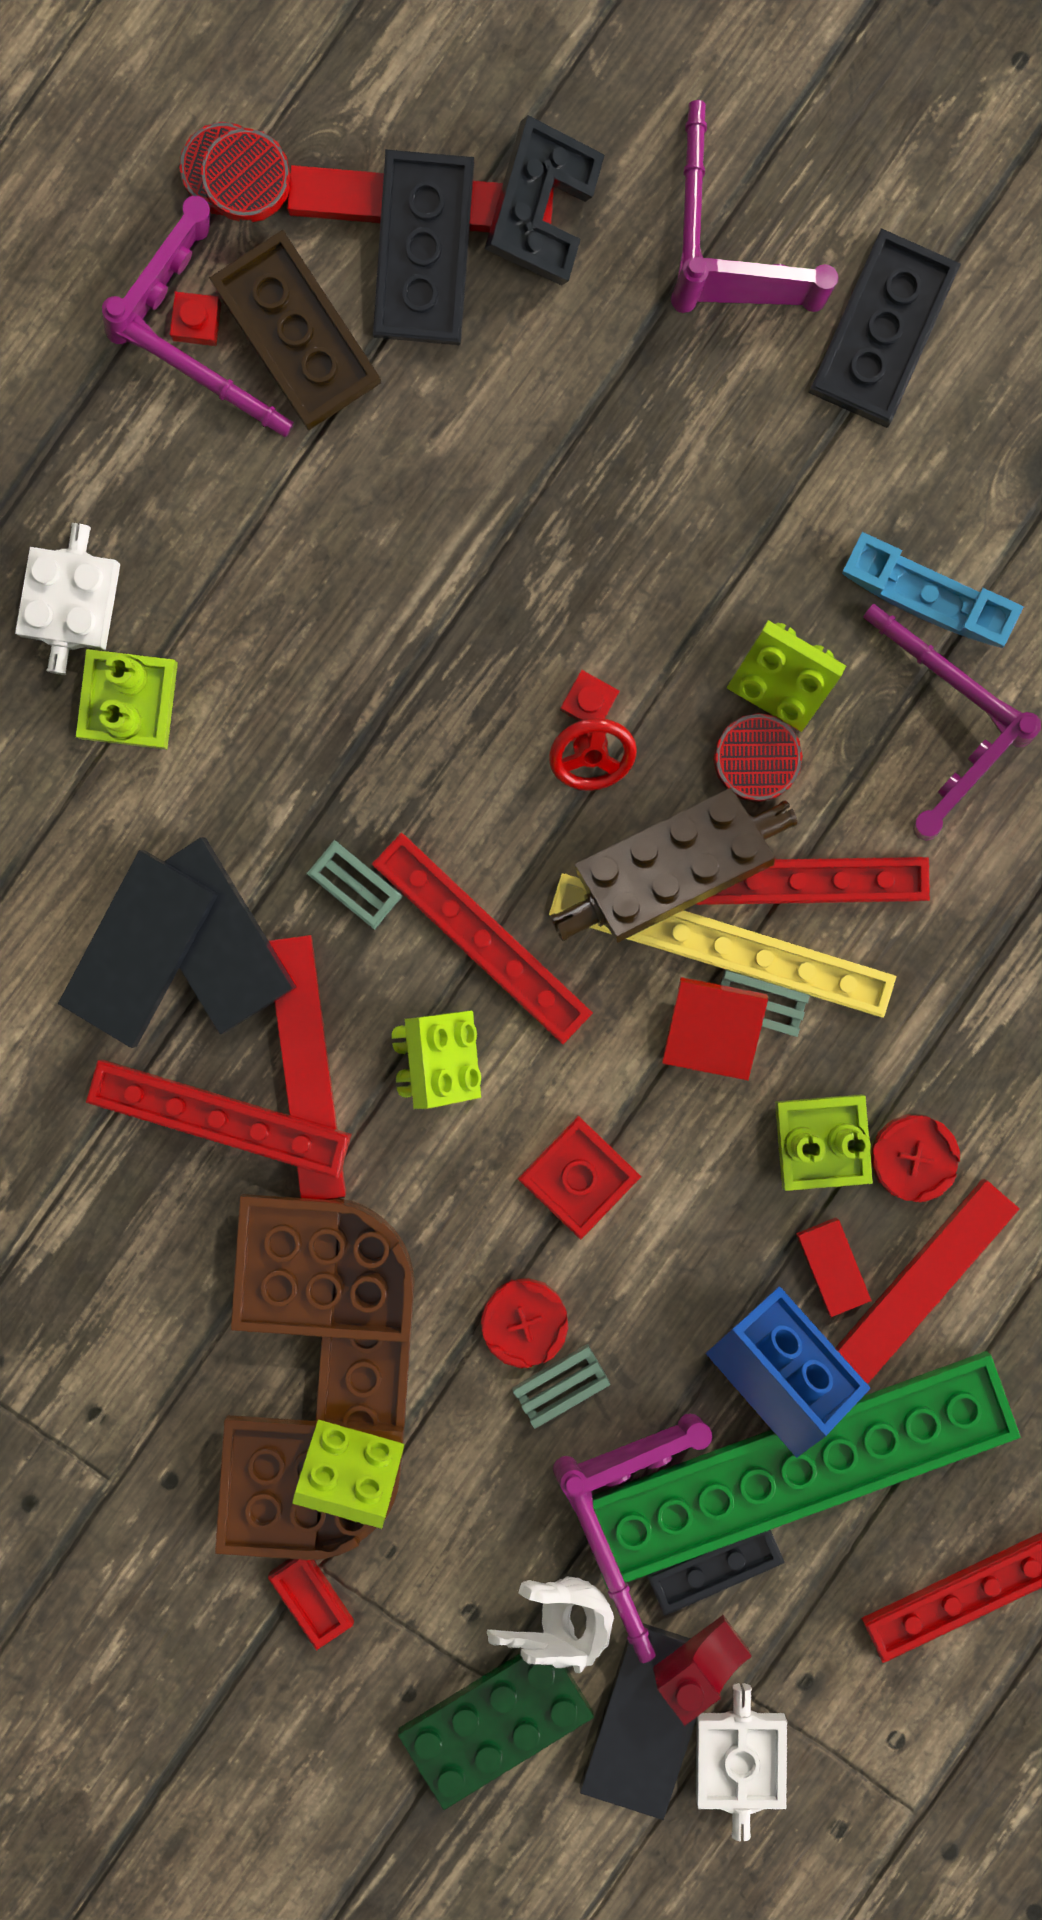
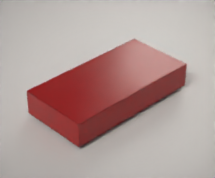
M835 1217L796 1233L830 1317L872 1301L838 1218Z
M288 1559L269 1572V1581L316 1651L353 1626V1617L314 1560Z

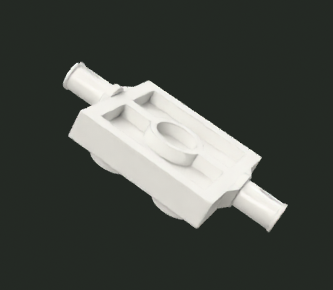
M72 523L68 549L54 551L30 547L15 632L20 637L42 640L51 645L46 671L60 675H66L69 650L83 647L106 650L120 570V563L116 560L93 557L86 552L91 527L84 524L78 525L77 523Z
M740 1683L733 1685V1711L701 1713L697 1716L698 1809H721L731 1813L732 1838L736 1841H741V1833L744 1841H748L751 1838L750 1814L763 1809H786L787 1720L784 1713H757L751 1711L752 1687L745 1683H742V1690Z

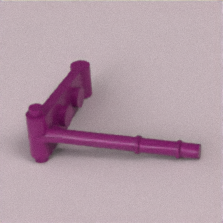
M701 100L691 101L688 105V121L685 125L687 153L686 166L683 172L685 176L683 247L677 283L671 297L673 307L679 313H686L692 311L697 302L803 305L805 309L811 312L822 310L839 278L835 268L830 265H819L813 270L788 267L783 264L768 265L703 258L700 249L702 184L703 177L705 176L703 160L704 135L707 131V123L705 121L706 104Z
M200 196L188 197L183 204L182 218L124 298L112 296L104 301L102 315L106 337L115 344H123L128 341L149 351L217 394L222 401H228L261 422L263 427H269L286 438L293 427V421L278 413L275 407L267 406L234 385V381L231 379L226 380L157 336L143 320L150 308L156 310L162 303L168 291L166 284L174 272L180 275L188 265L192 256L190 248L194 242L203 240L209 233L210 207L208 202Z
M873 604L864 614L863 618L880 630L879 633L881 635L885 634L915 657L917 663L920 665L924 664L984 710L1001 733L993 744L985 739L969 756L968 760L973 766L963 777H960L955 772L937 792L943 799L933 810L923 811L919 814L913 826L914 834L919 839L928 841L934 839L943 827V819L1011 744L1015 747H1025L1033 741L1041 730V721L1036 714L1031 712L1022 713L996 698L936 652L931 644L928 646L895 620L896 617L893 615L889 616Z
M691 1413L683 1415L679 1419L678 1425L578 1464L570 1456H563L557 1459L553 1466L554 1476L576 1512L609 1589L608 1595L615 1603L627 1631L628 1642L633 1645L640 1663L651 1661L655 1658L656 1654L648 1637V1629L644 1628L629 1593L630 1587L622 1577L595 1514L591 1491L604 1485L614 1486L623 1483L631 1477V1473L645 1467L648 1469L661 1467L672 1460V1455L690 1447L696 1450L708 1447L712 1440V1432L697 1415Z

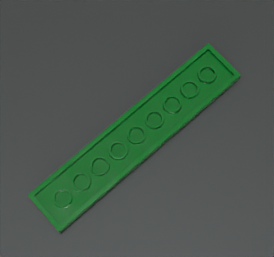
M985 1351L864 1395L826 1437L797 1458L773 1430H769L592 1495L593 1508L626 1583L1019 1439L1021 1436L992 1356Z

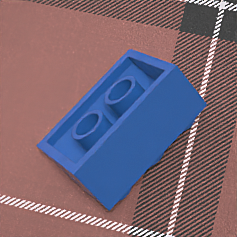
M780 1286L706 1352V1355L796 1458L826 1437L871 1389Z

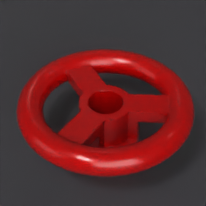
M603 718L582 720L570 725L556 737L549 753L550 767L556 778L571 788L585 791L603 789L620 781L631 770L637 754L636 742L630 731L618 722ZM606 733L615 736L622 743L624 752L620 762L608 754ZM572 741L574 754L562 758L566 746ZM582 766H598L608 773L597 777H580L569 771Z

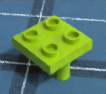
M768 620L733 675L727 689L802 732L841 678L846 665L834 659V655L830 650H827L826 653L822 652L823 646H812L796 637V632L791 627L786 631L784 630L785 624H774Z
M86 649L76 737L82 740L167 750L178 662L173 659Z
M473 1011L405 1019V1026L400 1025L393 1029L392 1039L406 1038V1041L392 1043L394 1051L398 1054L408 1052L410 1068L402 1069L398 1072L396 1083L410 1082V1085L399 1086L397 1091L401 1097L407 1098L412 1096L414 1109H429L481 1098V1073L478 1068L477 1031L474 1025Z
M865 1095L775 1102L783 1190L873 1184L870 1156L871 1143L869 1140Z
M318 1420L292 1504L382 1529L405 1444Z

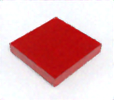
M680 977L662 1063L749 1081L768 1003V995Z
M577 1115L518 1176V1180L581 1240L642 1176Z

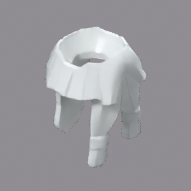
M569 1576L556 1582L547 1583L528 1580L521 1583L518 1593L528 1600L543 1603L542 1625L544 1633L487 1630L488 1641L492 1645L524 1648L521 1649V1656L528 1664L553 1665L555 1668L573 1666L575 1673H581L585 1667L593 1665L595 1659L608 1647L614 1616L604 1594L588 1581ZM574 1604L582 1606L587 1617L586 1629L580 1639H577L574 1635V1626L570 1620Z

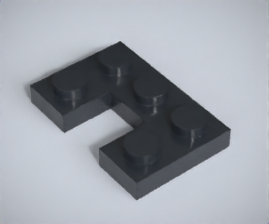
M527 115L520 122L484 249L561 286L567 283L570 279L581 239L543 221L552 186L584 202L591 199L594 195L605 155Z

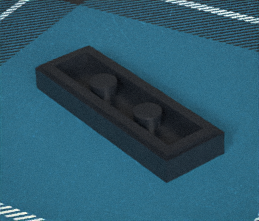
M771 1530L648 1574L647 1577L663 1614L666 1616L785 1562Z

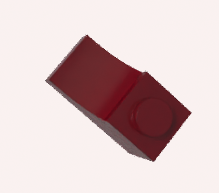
M722 1615L653 1667L657 1689L682 1723L687 1725L721 1699L720 1693L726 1682L752 1655L749 1648L725 1616Z

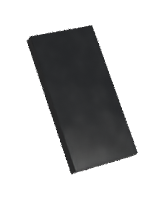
M385 149L373 326L374 338L461 345L475 165L474 157Z
M881 228L809 393L888 428L961 263Z
M200 837L164 861L219 894L180 966L181 971L219 1034L228 1032L297 988L205 837Z
M139 850L58 1004L128 1047H137L219 894L149 852Z
M643 1623L644 1628L648 1629V1637L656 1656L649 1662L640 1663L633 1645L627 1639L579 1788L580 1794L664 1820L697 1717L687 1725L682 1723L658 1691L653 1667L691 1638Z

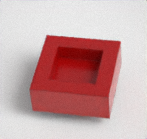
M175 291L170 329L172 340L175 342L217 346L222 304L219 296Z
M581 670L560 711L578 721L592 718L605 719L620 690Z

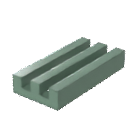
M335 840L307 872L312 879L374 930L378 928L383 919L403 897ZM336 853L339 854L389 896L388 900L383 903L332 861L331 858ZM326 866L379 911L373 917L320 873L322 869Z
M724 970L720 985L729 987L732 981L796 1000L794 1008L768 1001L766 1010L789 1016L791 1020L789 1025L764 1018L762 1027L798 1037L799 1025L801 1020H803L806 1003L808 1004L810 995Z
M586 1344L512 1387V1391L520 1401L525 1414L530 1418L532 1426L536 1429L610 1386V1381L590 1346ZM584 1359L588 1361V1366L531 1399L527 1396L526 1393ZM596 1375V1379L537 1413L535 1408L588 1377Z

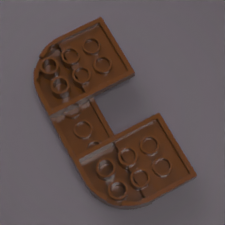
M249 1194L240 1196L231 1330L321 1336L316 1421L227 1415L225 1418L215 1554L301 1560L326 1559L359 1546L360 1541L377 1528L292 1504L318 1420L404 1444L414 1305L413 1266L407 1248L395 1229L379 1214L359 1203L339 1198L322 1200ZM403 1452L385 1519L392 1509L398 1492Z

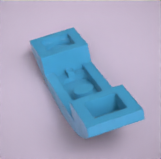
M864 532L861 533L842 572L843 575L879 598L927 622L985 644L1000 648L1005 646L1024 606L985 588L978 592L900 556L901 549Z

